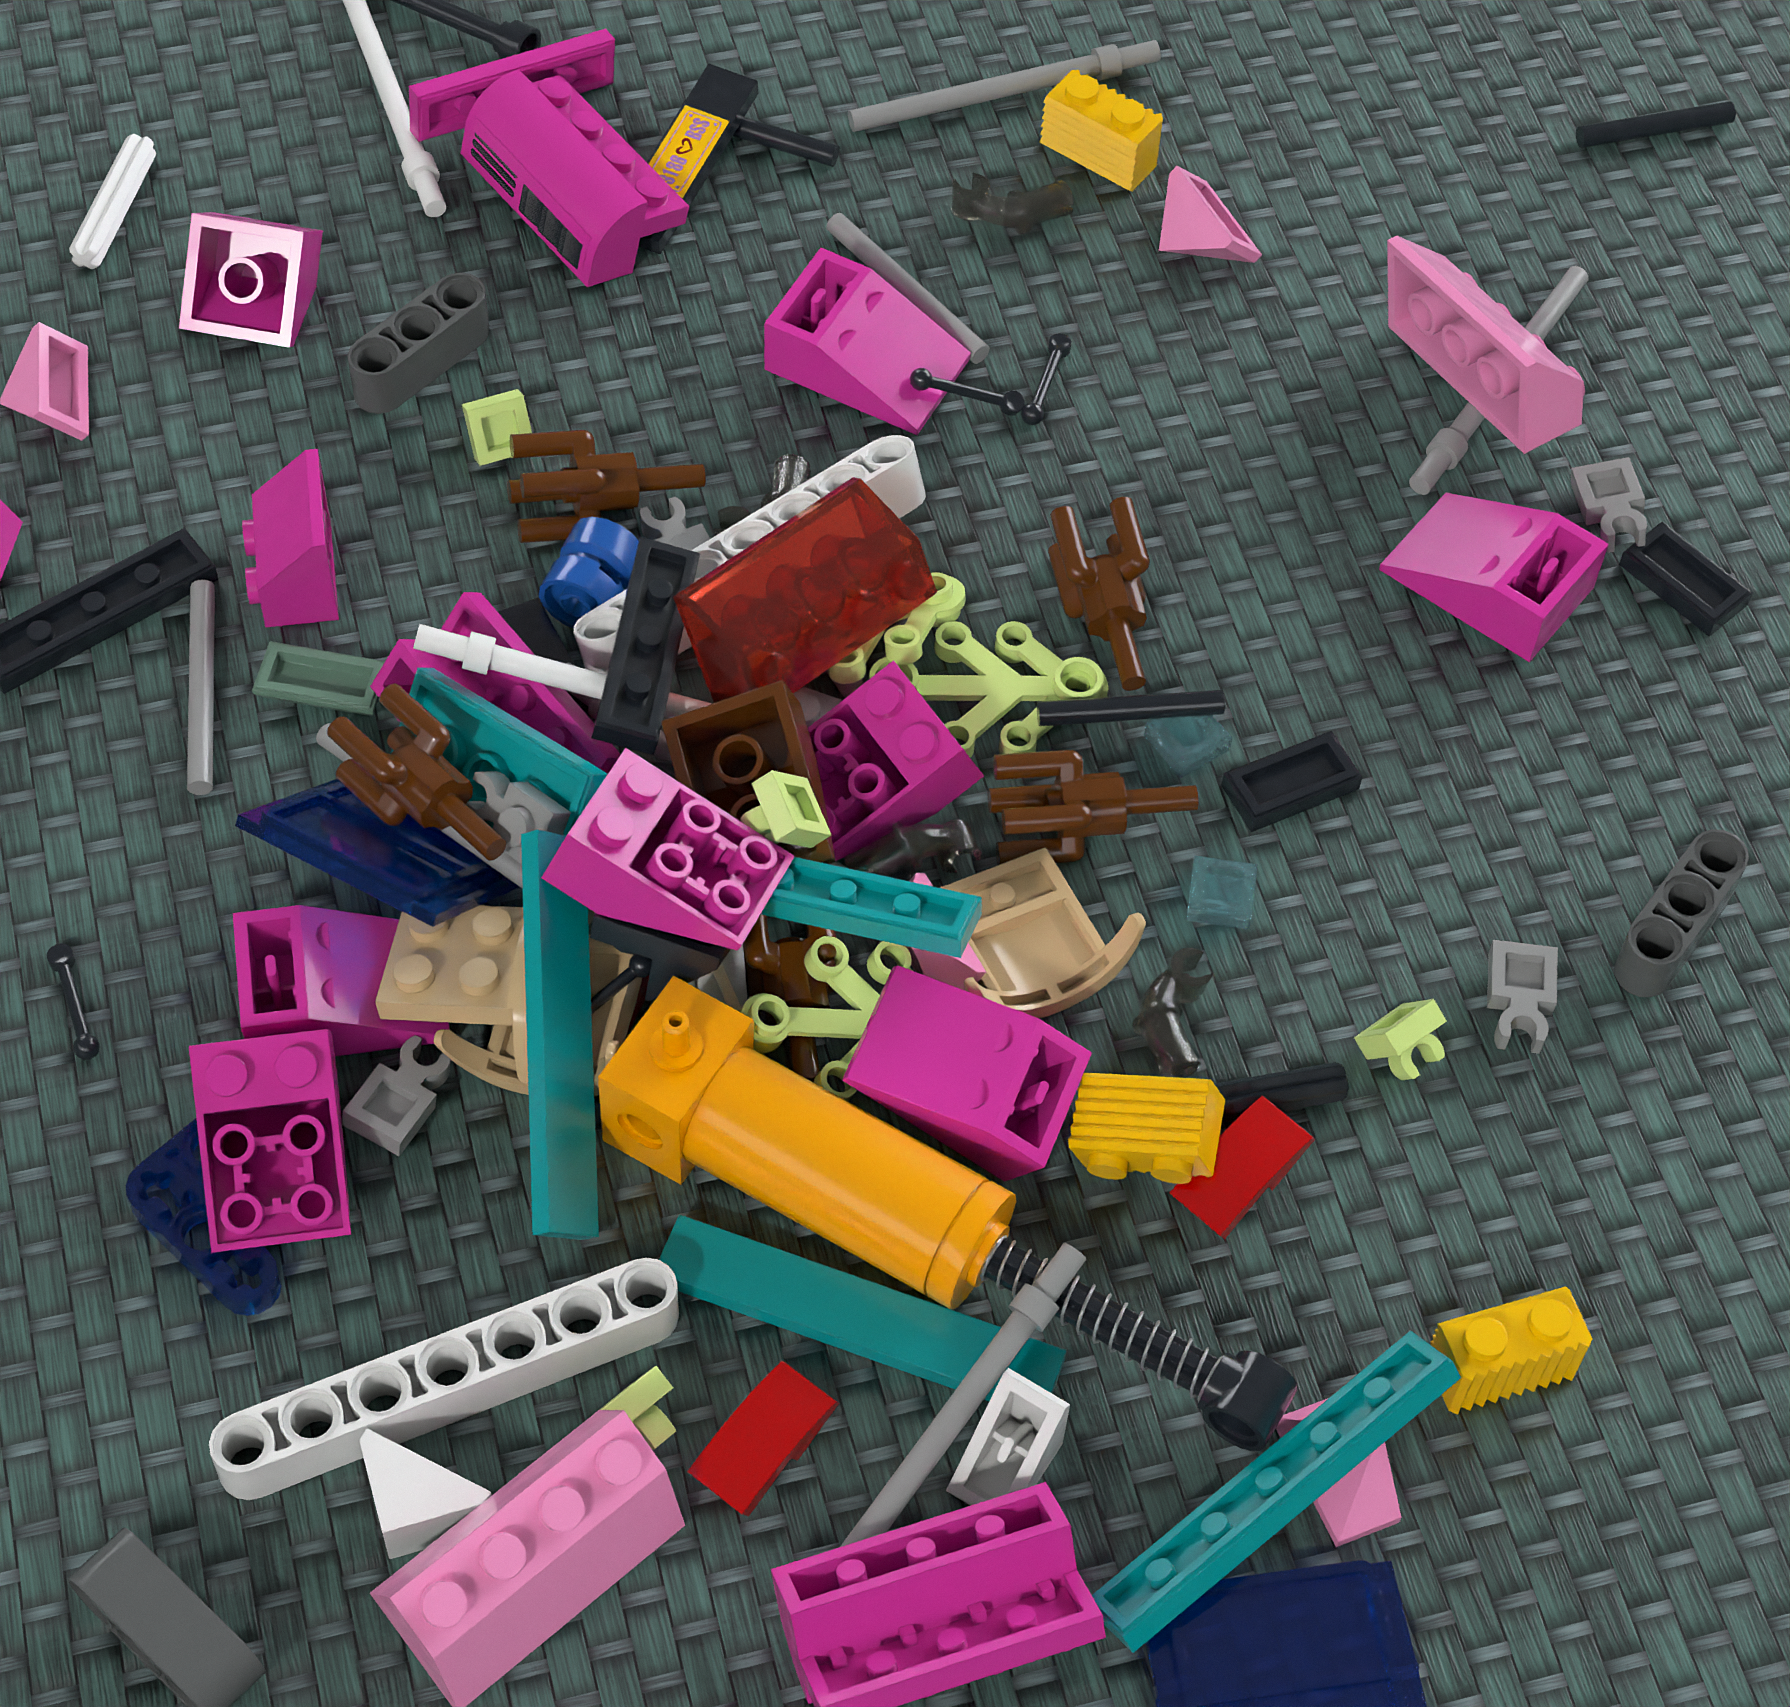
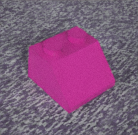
M216 212L192 213L179 329L293 347L316 289L323 231Z
M309 449L302 452L252 494L253 519L242 520L246 556H256V567L245 568L249 604H261L265 627L339 620L330 514L318 449Z

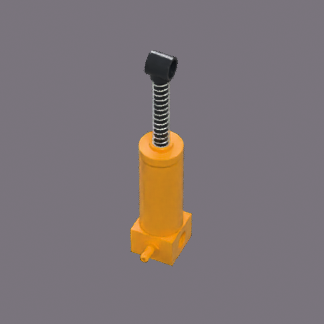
M675 976L670 979L598 1076L602 1140L680 1185H682L696 1165L922 1294H927L928 1297L951 1310L958 1308L974 1287L980 1286L983 1281L989 1279L996 1282L998 1290L1007 1288L1012 1291L1013 1298H1015V1294H1018L1025 1283L1033 1285L1048 1265V1258L1041 1261L1031 1255L1032 1249H1029L1028 1252L1023 1251L1015 1246L1016 1240H1013L1012 1243L1007 1242L1010 1231L1008 1225L1015 1208L1016 1194L993 1181H989L984 1176L754 1050V1020ZM1079 1275L1070 1281L1055 1302L1059 1307L1055 1316L1060 1318L1062 1326L1071 1324L1076 1327L1078 1335L1083 1333L1092 1336L1094 1344L1103 1342L1108 1345L1110 1353L1119 1351L1125 1355L1126 1362L1135 1360L1141 1364L1142 1371L1151 1369L1157 1373L1158 1380L1167 1378L1173 1382L1175 1389L1183 1387L1190 1391L1191 1398L1198 1396L1199 1403L1197 1408L1202 1410L1204 1421L1209 1428L1227 1442L1249 1451H1261L1266 1446L1298 1391L1297 1382L1282 1365L1267 1356L1248 1350L1239 1351L1235 1356L1227 1352L1224 1356L1217 1359L1208 1354V1347L1203 1351L1192 1345V1338L1187 1342L1176 1336V1329L1171 1333L1160 1327V1320L1156 1323L1143 1317L1144 1311L1138 1315L1126 1308L1127 1302L1122 1306L1111 1300V1293L1106 1297L1095 1291V1284L1090 1288L1079 1282Z

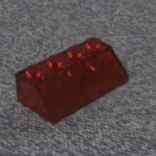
M852 477L673 596L713 702L716 703L781 680L785 682L792 693H795L935 595L937 590L919 538L861 478Z

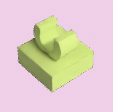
M519 389L462 404L474 458L480 466L511 457V434L532 433L524 395Z
M771 770L751 783L760 806L749 810L740 818L741 822L775 844L782 842L812 848L831 836L807 778Z
M1434 999L1403 1003L1355 1036L1354 1039L1367 1060L1388 1057L1389 1067L1398 1079H1415L1420 1074L1412 1062V1050L1416 1047L1425 1062H1435L1445 1057L1444 1048L1439 1039L1430 1033L1447 1022Z
M657 1366L640 1376L599 1409L624 1410L653 1450L676 1432L667 1416L654 1405L673 1389Z

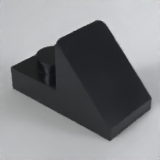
M597 913L593 917L590 934L591 939L612 945L620 952L641 955L652 959L645 996L646 1001L656 999L673 976L686 983H690L717 970L731 950L730 948L598 915Z

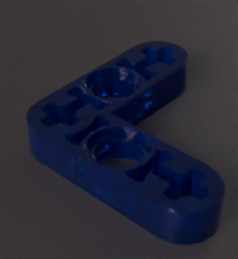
M195 1118L134 1168L129 1174L125 1185L127 1199L137 1220L226 1308L239 1315L251 1316L260 1314L272 1307L279 1298L282 1288L276 1261L264 1246L211 1253V1248L195 1250L184 1243L186 1234L192 1227L208 1222L202 1163L193 1156L195 1147L199 1144L197 1118ZM156 1185L162 1190L170 1188L173 1200L180 1209L174 1218L171 1209L160 1198L156 1196L148 1198L146 1190L149 1187ZM232 1255H234L236 1264L247 1275L252 1277L259 1273L261 1280L259 1287L253 1290L246 1284L237 1286L232 1268L227 1264Z

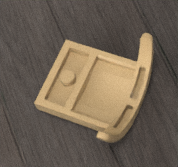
M1046 847L940 887L982 897V915L968 943L986 973L978 983L973 977L965 979L964 987L966 991L1039 1019L1078 1004L1097 993L1112 981L1132 957L1146 925L1142 914L1133 913L1128 916L1114 938L1105 945Z
M405 902L375 1001L380 1019L513 1026L514 1057L517 1075L522 1083L528 1084L523 907Z
M589 935L592 998L629 967V960L633 955L620 952L612 945L591 939ZM636 977L592 1014L594 1097L599 1095L598 1076L626 1039L643 977ZM494 1025L487 1050L462 1039L450 1030L441 1029L435 1033L434 1044L464 1070L492 1085L529 1095L528 1084L522 1083L519 1080L516 1071L513 1026Z

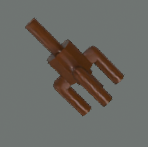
M587 430L510 435L512 458L570 455L569 467H563L560 471L520 474V479L508 480L507 492L510 504L563 500V503H572L575 515L518 519L520 543L566 540L574 524L581 518H602L601 511L634 509V507H638L639 492L705 487L706 476L703 464L637 468L633 452L596 455L594 437Z
M1119 497L1110 503L1109 508L1116 533L1109 536L1106 540L1109 554L1097 555L1092 558L1086 556L1073 508L1069 506L1058 507L1050 514L1057 543L1049 547L1048 554L1064 612L1073 619L1084 616L1089 635L1099 636L1104 642H1110L1122 688L1127 691L1137 690L1145 685L1146 679L1132 632L1144 626L1147 620L1143 606L1146 594L1140 575L1148 569L1150 559L1133 500L1130 497Z
M396 683L390 684L382 691L379 698L380 703L405 725L395 728L388 736L387 744L394 750L391 754L384 753L344 716L336 718L329 725L327 730L328 737L352 758L340 764L336 771V778L385 824L397 826L409 814L424 829L436 827L441 831L451 826L489 861L495 860L502 855L507 845L506 841L466 805L473 795L471 782L442 756L450 743L451 736L449 730L401 686Z
M1075 750L997 754L993 757L995 780L1056 776L1054 784L988 788L989 812L1002 813L1004 835L1058 832V838L996 842L997 865L1045 847L1055 863L1076 862L1085 854V837L1125 834L1127 815L1194 811L1198 809L1199 800L1196 785L1126 790L1124 779L1120 777L1119 772L1083 774V758Z
M760 914L743 942L745 976L749 997L767 993L781 998L788 1007L831 1009L829 994L835 990L827 982L816 980L807 972L804 958L809 948L817 939L824 936L836 938L835 931L803 924L806 939L786 937L772 942L769 938L767 916ZM832 944L821 945L817 952L819 960L826 966L835 967L834 957L837 954L836 948ZM765 1011L768 1024L777 1025L775 1018ZM788 1036L793 1071L814 1083L816 1075L820 1072L815 1037Z

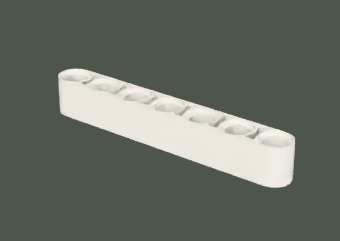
M891 435L874 440L691 550L700 553L678 654L921 505L926 495L914 442L910 438L901 435ZM626 590L583 615L574 625V635L585 669L607 674Z
M636 1259L231 1414L218 1423L212 1431L209 1441L210 1455L220 1482L226 1492L236 1498L244 1500L262 1498L362 1459L363 1454L359 1439L367 1428L400 1444L659 1343L669 1337L677 1327L679 1305L675 1274L668 1265L658 1259ZM646 1294L656 1295L663 1299L661 1303L651 1308H640L631 1303L635 1298ZM581 1319L592 1320L598 1324L590 1332L582 1334L572 1333L566 1329L569 1324ZM521 1344L532 1348L528 1355L520 1359H507L500 1355L504 1349L511 1345ZM459 1370L466 1374L461 1381L453 1385L445 1386L434 1382L435 1378L444 1371ZM389 1395L399 1399L395 1406L386 1411L376 1412L366 1408L372 1400L380 1396ZM322 1421L331 1424L328 1431L319 1437L304 1438L299 1436L301 1430L312 1422ZM253 1447L263 1450L261 1455L250 1464L236 1465L230 1463L234 1455L242 1449Z

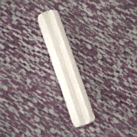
M131 134L125 139L69 248L70 253L73 255L72 262L75 265L95 269L100 266L156 156V152L152 148L154 142L147 136L141 138L136 134Z

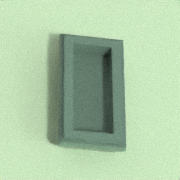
M270 641L252 693L268 699L371 716L374 713L379 697L371 689L370 685L385 661Z

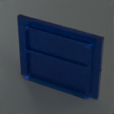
M338 779L238 814L235 824L236 827L432 927L520 887L438 828L428 827L424 829L409 814L397 826L385 824Z
M1364 1560L1221 1579L1146 1642L1157 1696L1155 1700L1156 1707H1427L1419 1675L1420 1666L1415 1659L1392 1561L1369 1563Z

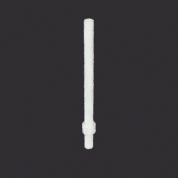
M343 0L404 157L401 166L407 183L411 189L417 191L425 214L429 217H438L446 211V204L437 183L440 173L433 156L424 150L421 141L418 142L410 132L409 110L366 0Z
M419 624L413 649L463 662L462 669L484 675L490 669L601 699L606 674L495 644L496 638L471 631L470 637ZM669 692L664 717L672 718L712 703Z

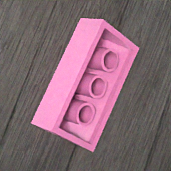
M1399 236L1387 240L1388 327L1524 454L1582 424L1585 386L1584 381L1575 368L1566 366L1547 349L1539 336L1529 333L1511 316L1509 310L1503 304L1496 303L1478 287L1470 274L1460 271L1445 256Z
M598 1410L371 1591L370 1594L451 1706L466 1707L683 1528L685 1523L665 1467L624 1410Z

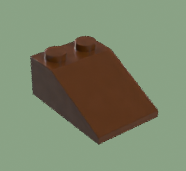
M783 680L661 721L677 781L734 818L741 821L740 818L746 812L760 806L751 783L773 770L808 779L829 828L818 764L801 703ZM831 836L812 848L782 842L777 844L797 858L825 864L836 862Z

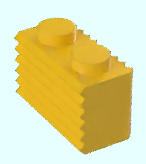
M1071 70L1046 95L1043 101L1045 103L1042 110L1044 111L1042 116L1044 121L1041 125L1043 129L1040 133L1042 135L1040 143L1131 192L1157 166L1163 122L1161 113L1154 114L1152 109H1144L1143 104L1134 99H1126L1125 94H1117L1116 89L1108 90L1106 84L1099 85L1097 79L1088 76V74L1080 75L1079 70Z
M1083 1073L1080 1086L1077 1088L1078 1098L1075 1101L1076 1110L1073 1113V1124L1070 1126L1071 1136L1068 1138L1069 1149L1087 1168L1089 1173L1105 1179L1118 1180L1124 1179L1127 1176V1171H1139L1142 1173L1149 1171L1154 1178L1174 1184L1189 1183L1192 1176H1213L1225 1099L1211 1079Z
M1565 1286L1437 1323L1438 1329H1435V1335H1433V1340L1430 1343L1431 1346L1454 1362L1461 1376V1379L1442 1394L1448 1411L1458 1415L1461 1407L1471 1411L1474 1403L1483 1407L1486 1400L1496 1403L1499 1396L1509 1400L1512 1392L1522 1396L1525 1388L1534 1392L1537 1385L1547 1389L1550 1381L1559 1385L1563 1377L1572 1381L1590 1346L1592 1336L1570 1289Z

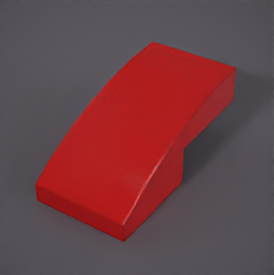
M1262 1095L1219 1136L1213 1176H1192L1189 1183L1176 1184L1169 1193L1219 1236L1226 1239L1267 1188H1270L1272 1191L1314 1142L1315 1138Z
M781 1361L733 1412L687 1472L740 1514L749 1517L791 1458L799 1460L839 1403L789 1364Z

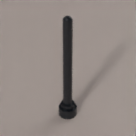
M391 0L492 44L493 50L499 54L500 59L540 48L541 45L540 31L519 20H514L511 23L506 21L500 25L445 0Z

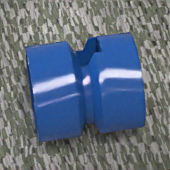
M598 517L581 518L574 524L561 548L560 557L553 562L540 586L539 598L543 607L562 624L574 629L577 620L583 615L627 589L639 543L637 538L623 526L608 519Z

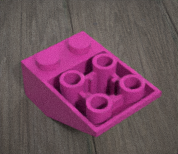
M823 248L818 250L764 323L765 370L915 435L919 434L947 392L933 388L923 391L914 389L910 384L911 373L917 368H925L934 377L955 382L971 358L969 350L874 270Z
M1445 493L1380 564L1379 570L1530 662L1592 591L1609 544L1558 513Z
M894 660L808 727L818 764L836 861L935 815L984 777L983 773Z
M625 748L565 837L541 878L598 915L739 950L795 856Z
M303 905L233 913L240 1024L244 1039L328 1029L333 1034L335 1056L402 1048L403 1044L414 1035L422 1039L421 1045L434 1044L435 1033L441 1029L450 1030L448 1022L380 1019L375 1001L400 919Z
M897 965L892 968L842 1081L1005 1182L1046 1166L1092 1052L1037 1017Z
M328 1029L189 1046L211 1253L351 1235L341 1105L332 1032Z

